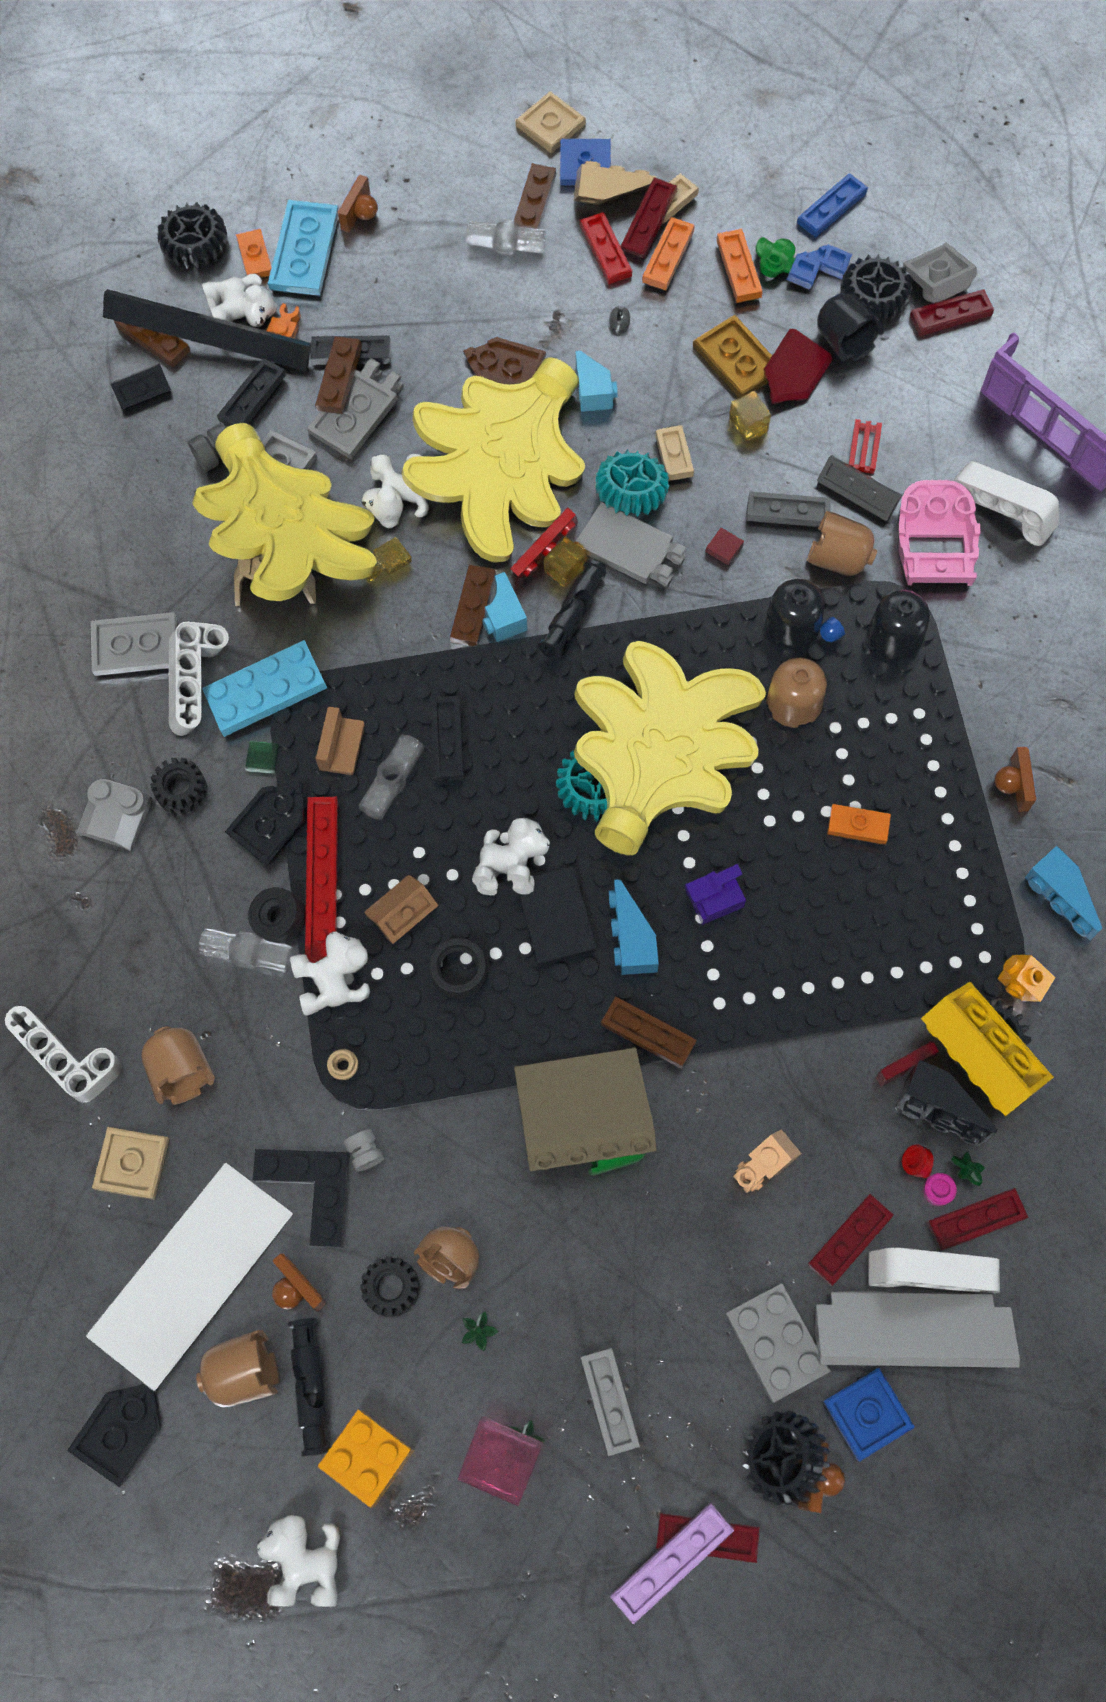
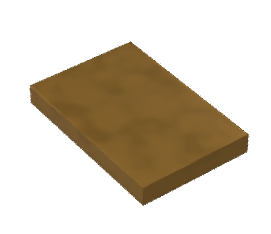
M736 315L731 316L693 340V347L741 400L768 383L763 369L772 355Z

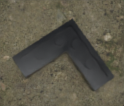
M255 1149L252 1179L254 1182L314 1184L309 1246L314 1248H343L350 1154L348 1152Z

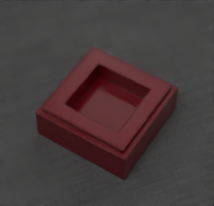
M720 528L706 547V553L729 566L743 547L744 540Z

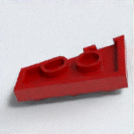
M567 507L510 568L511 571L520 579L524 575L529 577L538 567L537 562L543 556H549L557 547L556 543L563 536L566 537L576 527L578 522L576 514Z

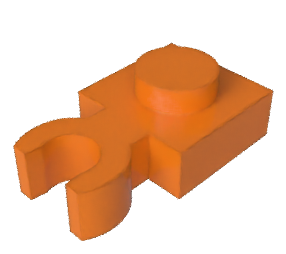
M283 303L279 309L281 317H272L267 331L295 339L299 330L296 322L301 317L300 309L296 306L294 312L288 314L287 304Z

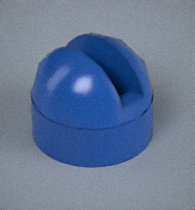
M830 617L822 624L820 634L824 640L834 642L845 635V630L835 617Z

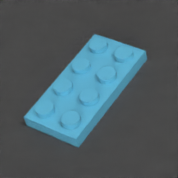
M288 200L268 280L269 290L320 296L338 220V205Z
M305 640L202 689L218 727L225 737L325 690L327 686Z

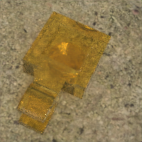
M397 537L373 550L377 563L372 574L366 580L368 582L375 580L383 570L388 575H391L412 562L411 555Z

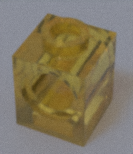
M755 391L731 402L729 418L744 440L748 441L753 437H761L769 430L771 414Z
M565 537L544 558L545 573L566 588L583 571V564L587 560L586 549L579 542H573L568 537Z

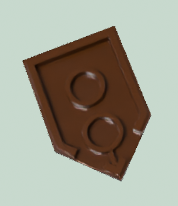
M499 337L490 339L486 344L479 347H470L463 350L476 376L508 385L519 384L532 378L546 357V351Z

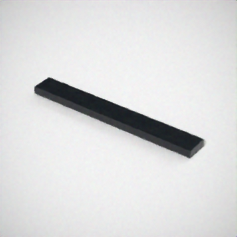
M109 289L104 292L103 318L258 359L264 358L270 362L303 371L308 369L311 343Z

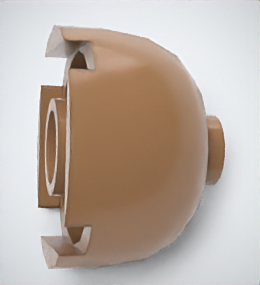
M437 1227L429 1231L414 1251V1256L417 1254L420 1256L417 1261L418 1265L429 1276L442 1284L446 1282L445 1278L456 1282L453 1288L457 1289L466 1288L479 1266L477 1246L471 1239V1234L462 1227Z

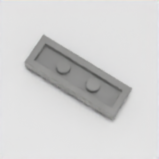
M612 1348L581 1357L608 1456L640 1447Z

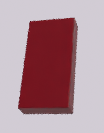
M930 1042L882 1068L876 1075V1079L882 1087L910 1072L919 1060L928 1062L933 1059L939 1050L934 1042Z

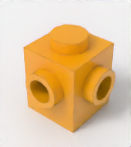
M1012 955L1005 962L998 980L1006 986V991L1013 997L1021 1001L1041 1002L1056 977L1032 955Z

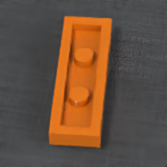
M673 217L670 218L642 276V283L667 290L694 233V224Z
M738 229L718 233L716 241L736 303L762 298V287L743 230Z

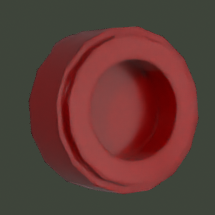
M917 1144L909 1146L902 1157L904 1171L915 1177L928 1178L930 1176L934 1162L930 1149Z

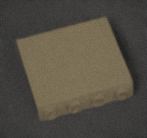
M636 1048L514 1067L530 1171L546 1170L656 1151L655 1129Z

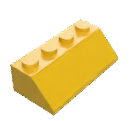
M971 982L945 996L921 1018L926 1024L929 1033L941 1041L947 1048L949 1056L960 1063L968 1073L969 1079L984 1091L989 1097L991 1105L998 1111H1001L1005 1117L1054 1078Z

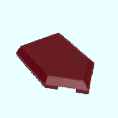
M797 329L788 330L763 369L765 378L769 382L772 404L788 400H807L833 360L829 352Z

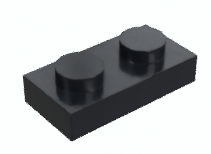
M160 364L110 383L121 409L171 390Z

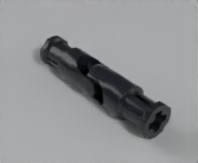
M587 559L584 562L583 572L579 577L575 578L561 604L559 613L554 616L549 625V632L546 638L542 639L539 643V650L545 656L553 659H559L562 656L564 644L572 638L580 618L584 615L597 592V585L600 579H603L607 574L606 567L601 562L593 559Z
M305 1318L288 1322V1328L292 1329L294 1347L291 1350V1360L296 1379L295 1394L298 1428L302 1429L304 1444L301 1457L326 1454L331 1448L327 1446L325 1425L328 1424L324 1385L321 1379L320 1346L316 1345L314 1325L317 1324V1318ZM316 1393L314 1406L311 1407L305 1400V1397Z

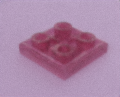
M482 1416L457 1480L519 1506L543 1442Z

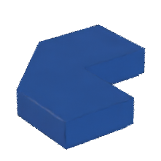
M829 244L809 253L806 251L799 253L794 259L786 280L809 290L814 283L818 270L842 280L852 254Z

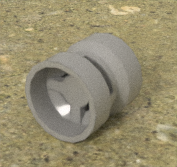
M371 1129L356 1133L344 1141L347 1152H350L353 1156L352 1164L356 1172L369 1169L384 1160L381 1150L375 1146L376 1138Z

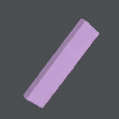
M710 1502L611 1594L612 1600L634 1624L734 1531L733 1527Z

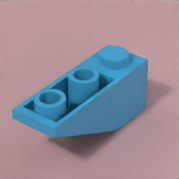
M1056 846L1032 867L1025 878L1028 880L1031 889L1038 894H1042L1050 902L1052 909L1056 913L1064 915L1072 923L1073 929L1079 935L1087 937L1091 941L1102 929L1101 923L1079 867Z
M614 880V890H609L610 908H616V919H611L612 937H618L619 947L614 948L615 966L621 965V975L655 973L658 971L659 965L656 934L622 881Z

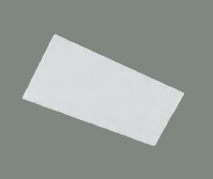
M225 1163L88 1332L86 1337L155 1391L293 1213L229 1164Z

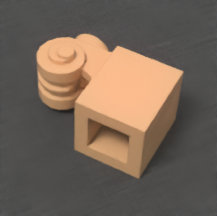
M781 1129L771 1134L749 1154L752 1160L746 1163L741 1162L733 1177L738 1181L739 1185L744 1187L743 1189L746 1193L759 1190L763 1187L764 1177L767 1176L768 1179H771L778 1175L802 1153Z

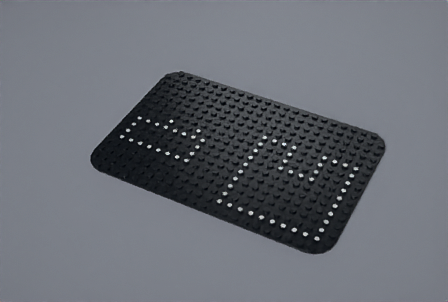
M866 581L820 589L825 599L822 624L830 617H835L842 624L845 635L839 640L829 642L822 638L819 631L816 640L808 646L797 649L793 648L792 645L778 644L769 636L765 626L767 611L771 601V597L579 628L575 630L572 638L564 644L562 648L563 654L559 659L547 657L539 650L540 641L547 636V634L320 671L327 689L272 714L270 733L277 786L289 785L292 782L298 781L303 782L304 822L285 843L291 893L302 901L306 910L308 797L337 796V931L347 937L359 939L368 953V961L364 967L356 973L344 974V981L350 990H357L364 983L368 984L370 988L369 997L361 1002H346L335 1007L327 1006L316 1013L307 1015L313 1061L322 1085L337 1101L357 1110L383 1111L517 1087L514 1069L517 1066L636 1048L640 1065L666 1061L601 1026V1021L615 997L696 1039V1044L689 1057L924 1016L945 996L969 982L974 985L984 998H990L991 1001L1001 998L1007 991L1006 986L998 980V977L1003 971L1005 962L1012 955H1025L1024 937L939 631L931 611L929 626L922 646L912 653L911 657L900 660L886 658L875 646L872 647L868 638V629L876 607L885 595L896 590H912L890 581ZM637 641L647 642L667 652L679 664L687 682L705 672L717 669L732 668L750 672L760 680L765 688V698L758 707L732 715L720 722L732 723L745 729L755 740L759 753L754 763L749 767L716 770L726 777L732 791L730 802L723 812L711 813L692 807L669 809L658 815L649 824L648 833L638 852L634 855H625L609 849L597 839L595 829L599 821L596 822L594 820V815L589 814L587 820H584L582 818L583 812L580 811L574 816L572 814V807L565 808L563 806L564 799L558 797L560 789L556 787V780L559 779L557 771L559 768H563V759L571 760L570 753L575 750L577 742L584 734L591 731H602L576 701L574 692L580 680L587 677L604 676L623 683L638 695L637 688L623 664L624 653L630 643ZM801 657L810 659L821 667L825 673L827 689L822 711L817 719L812 723L809 722L793 728L782 725L772 717L773 714L768 708L766 698L773 675L778 667L789 659ZM459 696L464 780L435 782L431 698ZM328 707L339 708L342 718L360 720L365 724L353 775L321 771L316 762ZM582 768L575 776H578V773H585L587 770ZM594 777L592 785H594V791L597 792L599 781ZM575 790L580 796L591 800L588 794ZM605 793L602 794L600 800L606 798ZM832 804L891 814L886 845L828 835L827 831ZM528 818L539 823L543 834L550 840V847L546 854L528 858L526 866L531 876L573 866L597 948L596 952L538 966L519 893L513 890L512 880L508 881L507 874L500 873L496 877L498 889L495 895L480 893L477 890V886L472 882L474 871L480 863V851L484 846V837L487 831L492 829L498 830L500 836L495 841V844L505 846L509 844L508 830L513 820ZM738 864L743 875L735 879L746 899L744 908L702 925L696 909H694L687 895L685 884L702 878L713 871L718 873ZM410 875L425 886L438 906L392 944L376 923L370 920L364 912L406 876ZM614 880L622 881L656 934L659 965L658 971L655 973L621 975V965L615 966L614 948L619 947L618 937H612L611 919H616V908H610L609 890H614ZM306 920L303 929L297 935L299 954L305 955ZM454 938L468 939L477 944L484 953L488 969L486 981L481 989L472 996L462 999L450 998L439 992L432 982L429 970L430 957L436 947L444 941ZM465 952L450 953L441 963V975L445 981L452 985L466 984L475 975V961ZM302 977L304 994L308 992L314 993L318 997L320 992L313 979ZM340 1049L350 1050L358 1060L357 1072L347 1080L335 1079L327 1068L330 1055ZM341 1061L338 1064V1069L345 1070L349 1063Z

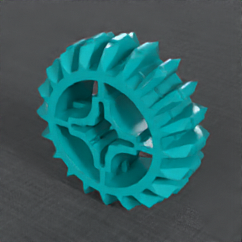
M627 449L624 454L616 451L614 457L607 456L605 462H601L598 473H596L595 488L596 493L599 494L600 501L605 502L606 508L614 507L615 514L623 511L626 517L629 513H634L638 517L640 512L648 515L651 510L657 511L659 505L663 504L669 489L668 473L665 472L664 465L659 464L658 458L650 459L649 452L641 455L638 450L636 453H630Z
M574 751L570 753L571 760L564 758L562 761L563 768H559L557 771L559 779L556 780V787L560 789L558 797L564 799L563 806L565 808L572 807V814L574 816L581 811L583 812L582 818L584 820H587L589 814H592L597 822L599 821L600 814H604L607 809V799L600 800L602 794L605 793L599 782L597 792L594 791V785H592L594 776L588 771L578 773V776H575L584 767L577 762ZM575 790L588 794L591 800L580 796Z

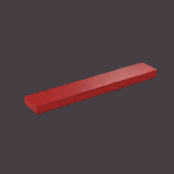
M337 796L308 797L305 955L309 962L316 963L327 956V935L337 931Z

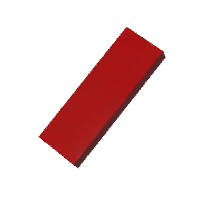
M604 212L581 219L580 227L607 283L611 284L632 277V269Z

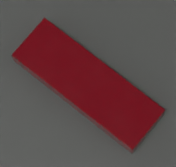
M655 177L653 178L621 244L623 251L645 259L678 191L677 185Z
M982 289L911 310L910 317L919 336L992 316L994 308L985 290Z
M1013 1188L929 1220L927 1224L937 1248L941 1252L1029 1217L1016 1189Z
M869 1194L807 1265L832 1287L891 1220L894 1214Z
M660 1513L656 1549L664 1546L693 1518ZM729 1523L734 1531L708 1555L710 1557L757 1563L760 1527Z

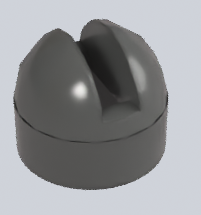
M617 306L612 309L610 313L611 327L616 330H624L630 325V313L626 307ZM618 315H622V321L617 320Z

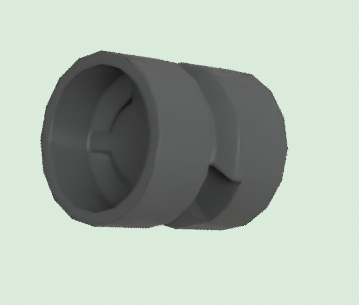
M222 423L208 429L206 436L200 434L188 441V446L193 456L206 473L219 466V460H221L215 444L218 435L225 429Z

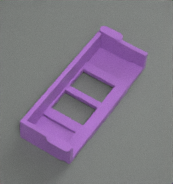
M1011 333L1007 342L996 351L994 358L991 360L980 392L1009 416L1013 415L1071 463L1070 467L1102 492L1106 488V435L1012 359V355L1015 353L1019 342V336L1016 333ZM1030 391H1032L1046 404H1048L1051 407V410H1047L1043 405H1041L1032 396H1030ZM1059 414L1076 427L1080 434L1075 433L1058 419Z

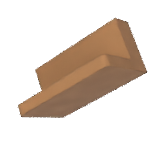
M328 707L316 755L319 770L346 775L354 774L365 727L363 721L342 718L339 708Z
M408 875L364 913L370 920L376 923L388 941L394 944L433 911L438 904L421 882Z

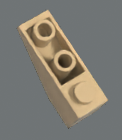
M587 161L577 169L574 201L600 205L647 189L653 178L657 177L651 176L650 172L645 170H635L633 173L625 171V168L622 166L604 168L600 167L598 162Z

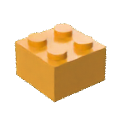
M358 1409L317 1467L367 1506L374 1508L414 1450L364 1411Z

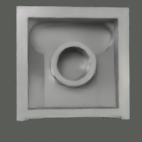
M947 242L918 257L903 262V267H906L908 274L923 288V298L931 303L941 302L968 289L971 282L977 276V266Z
M107 779L96 780L88 788L87 795L89 800L76 834L132 851L153 799L150 795L134 787Z

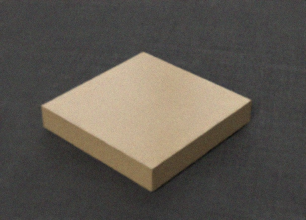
M550 91L516 119V127L551 154L561 146V139H569L586 125V118Z
M107 1127L92 1189L155 1200L170 1139L165 1136Z

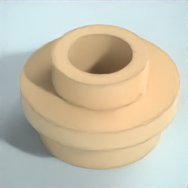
M340 1049L330 1055L327 1068L335 1079L347 1080L357 1072L358 1060L350 1050ZM341 1061L349 1063L345 1070L338 1069V1064Z

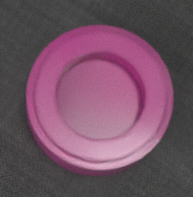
M944 1173L931 1175L923 1185L925 1198L935 1206H944L950 1203L957 1191L954 1180Z

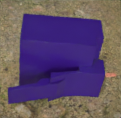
M738 864L718 873L713 871L702 878L685 884L687 895L694 909H696L702 925L744 908L746 899L735 879L743 875Z

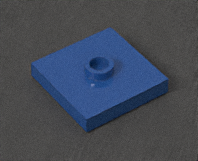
M561 139L560 186H575L577 169L587 161L598 162L600 167L610 168L611 139Z
M880 1368L875 1369L822 1401L858 1462L915 1428Z

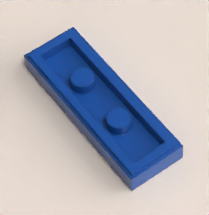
M848 173L798 216L797 224L816 238L867 194L868 187Z

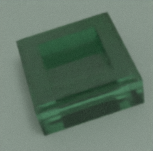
M250 741L245 765L246 770L275 774L278 743Z

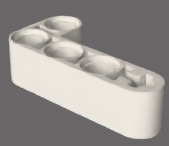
M973 461L968 462L952 480L966 487L970 491L975 503L1022 522L1023 536L1033 545H1043L1059 526V502L1049 491Z
M189 621L182 622L170 635L169 727L176 735H188L201 721V656L214 657L228 643V633L220 625ZM179 634L187 635L190 643L184 642ZM207 637L215 638L218 645H212ZM179 661H186L190 666V670L182 668ZM179 688H186L190 693V697L183 696Z
M16 1006L6 1014L5 1025L65 1092L77 1101L83 1103L90 1102L120 1075L122 1063L107 1048H97L79 1062L28 1008ZM24 1019L32 1029L26 1031L20 1022ZM43 1038H48L47 1045L37 1050L38 1042ZM109 1058L111 1060L110 1066L103 1071H99L100 1063L104 1059ZM62 1059H67L66 1067L56 1071L57 1063ZM87 1080L86 1088L81 1092H76L75 1088L78 1082Z
M906 1248L875 1250L869 1252V1286L899 1287L905 1285L974 1293H1000L999 1259Z

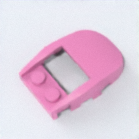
M922 480L913 483L905 490L900 508L898 552L907 585H912V583H967L968 586H972L976 580L977 573H974V566L979 557L980 523L976 521L974 499L970 491L960 483L950 480ZM909 537L963 538L964 553L910 552Z

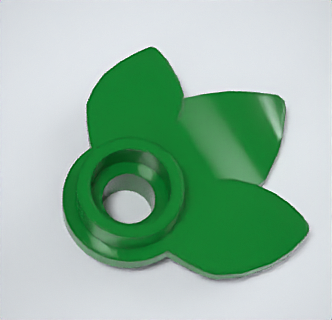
M765 237L759 238L755 251L761 258L760 270L765 276L775 278L782 272H790L795 259L793 256L796 247L793 242L782 238L773 243Z

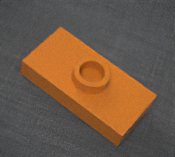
M261 229L236 234L246 274H257L261 278L270 276L272 267Z
M832 804L827 834L886 845L891 814Z

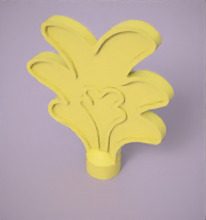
M546 358L532 378L519 384H500L481 376L468 378L461 392V402L464 409L432 402H421L415 406L413 424L418 435L428 445L448 455L436 457L415 456L409 458L402 468L403 482L413 492L431 501L441 503L462 501L461 521L465 536L473 550L482 558L491 562H505L510 559L514 544L509 524V506L513 513L526 524L535 527H549L561 513L560 506L550 488L549 482L558 486H570L582 477L585 463L566 444L558 424L559 411L579 385L578 376L563 361L556 358Z
M245 423L233 424L225 428L218 435L215 444L216 450L224 465L228 468L229 476L219 483L197 488L192 503L195 509L203 516L212 520L224 521L213 529L210 537L209 546L214 552L232 559H251L259 554H263L262 562L256 570L250 586L253 594L270 601L290 599L305 587L312 569L323 575L342 580H359L367 578L372 574L377 563L376 557L367 549L349 543L363 539L370 532L375 519L370 511L355 505L327 499L331 489V482L326 475L318 471L294 468L277 461L265 451L261 439L251 425Z
M637 641L630 643L623 657V664L637 688L638 695L623 683L609 677L592 676L578 682L574 692L575 699L584 712L602 730L584 734L577 742L574 755L577 762L600 782L606 795L607 809L595 829V836L603 845L621 854L634 855L638 852L648 833L649 824L658 815L669 809L692 807L711 813H721L725 810L731 799V786L726 777L716 770L749 767L754 763L759 753L755 740L745 729L732 723L720 722L732 715L754 709L762 703L766 695L765 688L760 680L750 672L732 668L717 669L705 672L687 682L681 667L672 656L653 644Z

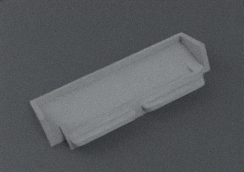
M837 1291L831 1292L830 1305H816L814 1333L820 1365L1019 1368L1020 1355L1011 1307H995L992 1294Z

